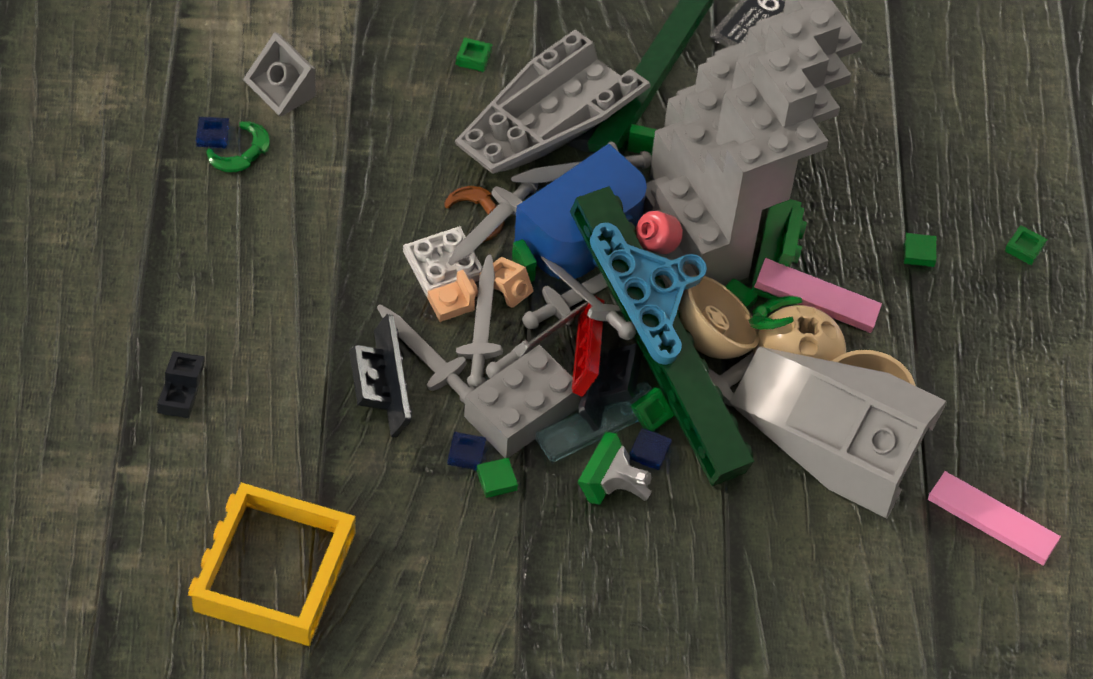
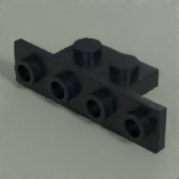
M386 314L374 329L376 348L354 345L349 353L357 405L387 410L391 437L397 438L405 427L410 424L412 410L408 404V386L406 380H404L403 356L400 353L398 344L399 332L395 326L394 315Z
M603 321L599 375L583 397H581V401L578 404L581 417L588 422L594 431L600 430L606 405L633 399L643 354L637 343L618 348L620 339L618 332L607 321Z

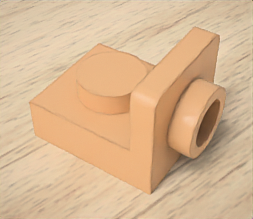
M500 257L493 263L495 273L494 289L503 293L507 306L514 308L533 293V287L526 267L504 257Z
M464 270L457 271L456 282L428 291V300L439 322L475 310V297L478 296L477 286L473 279H468Z

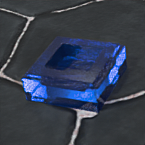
M199 117L196 147L227 148L230 127L229 118Z
M641 428L629 457L633 461L659 470L671 446L672 439Z
M454 432L447 465L477 470V465L482 463L486 437Z

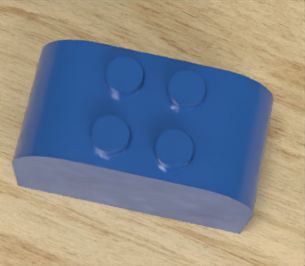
M607 144L517 205L514 242L523 239L535 257L537 265L550 276L561 279L547 266L541 256L562 267L574 279L579 278L598 266L570 213L576 197L610 186L614 195L621 199L623 212L628 222H632L636 228L639 219L643 216L647 189L646 180L632 163L614 147Z

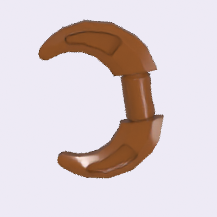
M478 186L458 188L447 197L444 203L445 208H450L456 202H474L481 204L488 215L497 207L491 199L492 193ZM505 220L483 242L492 240L501 232Z

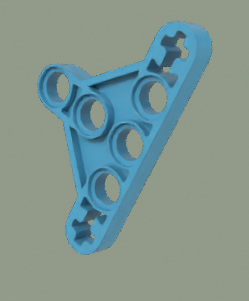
M606 222L600 223L595 227L590 237L592 250L651 357L659 364H671L676 360L682 346L672 326L684 290L692 288L702 281L707 270L705 261L695 254H687L674 260L661 257L627 244L620 230L615 225ZM601 234H603L605 238H612L610 244H608L606 240H599ZM617 259L623 260L628 264L629 270L623 273L617 272L613 268L612 262ZM683 265H695L699 270V275L696 277L686 275L683 271ZM658 275L667 276L671 280V287H659L655 282V277ZM632 286L638 287L643 291L644 297L640 300H634L629 297L627 289ZM644 314H653L657 317L659 325L656 327L646 326L642 321V316ZM661 331H664L663 334H662V336L659 337L658 334H659ZM662 343L665 346L670 345L672 347L670 353L667 350L661 351L659 349Z

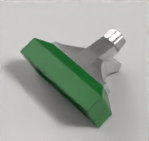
M605 432L578 480V484L589 503L600 505L606 494L609 495L617 489L627 490L644 501L651 494V490L647 487L652 479L651 473L630 466V457L617 433Z

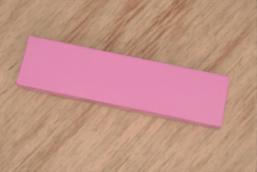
M765 258L754 288L777 297H801L802 303L798 305L817 308L828 314L831 318L869 333L872 332L882 305L880 302Z
M946 471L940 477L927 499L1043 566L1061 538L1058 534Z

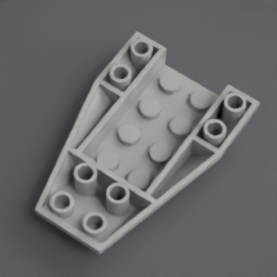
M573 30L532 59L455 140V143L491 173L510 170L535 161L574 140L610 117L650 88L651 85L649 81L632 69L620 76L598 60L594 43L577 30Z
M759 346L729 404L827 489L887 519L902 491L899 484L927 429L933 431L947 401L887 372Z

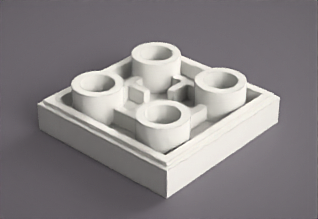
M460 226L403 245V253L427 298L428 291L456 282L457 271L464 270L468 279H473L474 282L479 281L482 266L474 251L454 265H449L448 263L458 244L466 237Z

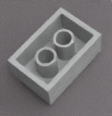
M538 345L465 395L464 417L504 458H509L577 410L581 396L572 392L573 377Z

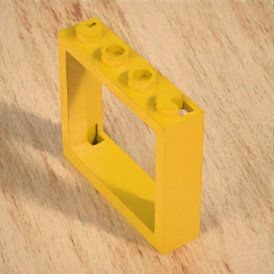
M241 483L237 493H232L226 505L227 515L224 522L219 521L215 528L213 537L215 542L212 549H206L201 562V568L203 569L199 578L194 577L190 584L188 595L192 598L193 611L310 646L355 536V516ZM246 507L334 533L299 617L210 591Z

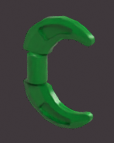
M242 121L239 123V127L252 134V146L241 156L237 155L234 157H221L216 155L212 149H207V158L210 164L221 171H243L251 167L250 163L260 156L261 153L266 154L270 147L268 132L257 123Z
M785 296L769 300L757 306L752 311L753 317L748 319L750 327L760 330L775 329L792 323L794 321L793 317L770 319L767 318V314L783 306L802 303V298Z

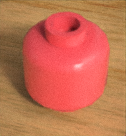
M649 211L639 219L636 226V237L642 248L657 254H669L680 245L683 229L678 219L670 214L660 211Z

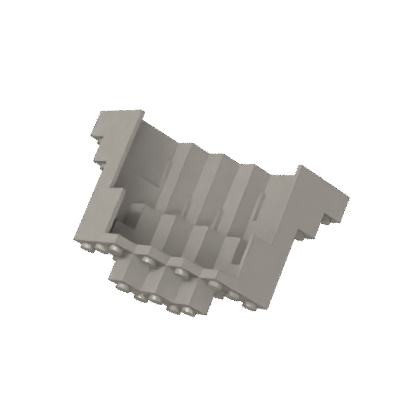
M786 0L782 13L757 21L756 26L749 28L747 41L716 51L714 56L707 58L706 63L698 65L696 85L679 90L675 97L668 99L664 127L655 130L649 174L652 181L646 183L647 189L643 215L649 211H660L670 214L681 223L683 233L680 245L675 251L669 254H653L670 260L687 254L698 255L705 261L707 266L704 276L716 280L723 286H726L733 278L740 281L749 277L762 210L790 199L798 159L827 149L828 140L817 123L838 116L840 107L829 93V90L850 83L851 73L840 58L861 51L863 42L832 0ZM683 265V271L686 275L690 277L699 275V270L695 265ZM658 275L663 279L665 288L671 287V280L667 276Z

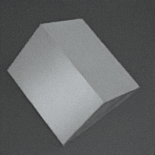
M274 32L243 80L279 116H284L316 96L315 68L279 33Z

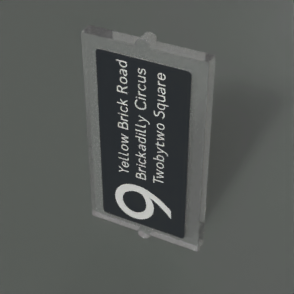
M740 0L713 30L710 38L727 47L747 41L749 28L756 26L757 21L782 13L786 0Z

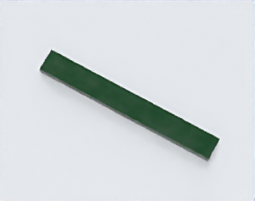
M680 0L634 70V72L649 81L651 87L599 124L587 143L589 151L597 152L606 146L608 142H614L619 152L629 136L632 124H637L714 3V0Z

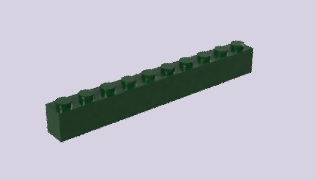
M610 186L576 197L570 213L626 322H632L591 248L590 237L597 225L605 222L611 223L620 230L627 244L645 251L647 250L643 249L640 245L633 223L628 222L623 212L621 199L614 195ZM603 234L599 238L600 241L606 240L608 244H610L612 239L611 237L605 238ZM617 259L612 262V266L617 272L623 273L629 270L628 264L623 260ZM656 276V284L661 288H665L663 279L660 276ZM632 286L627 289L629 297L634 300H640L644 297L643 291L638 287ZM677 310L672 326L682 346L676 360L671 364L664 365L654 361L637 330L634 337L713 487L745 474L754 463L753 452L750 445L743 441L738 431L736 418L733 414H729L724 405L723 394L720 388L713 384L709 376L708 365L703 358L699 357L694 347V339L691 333L685 330L682 325L680 313ZM644 314L642 316V321L646 326L656 327L659 325L657 317L653 314ZM661 331V332L658 334L659 337L662 336V334H663L664 331ZM662 343L659 349L661 351L667 350L670 353L672 347L670 345L665 346Z

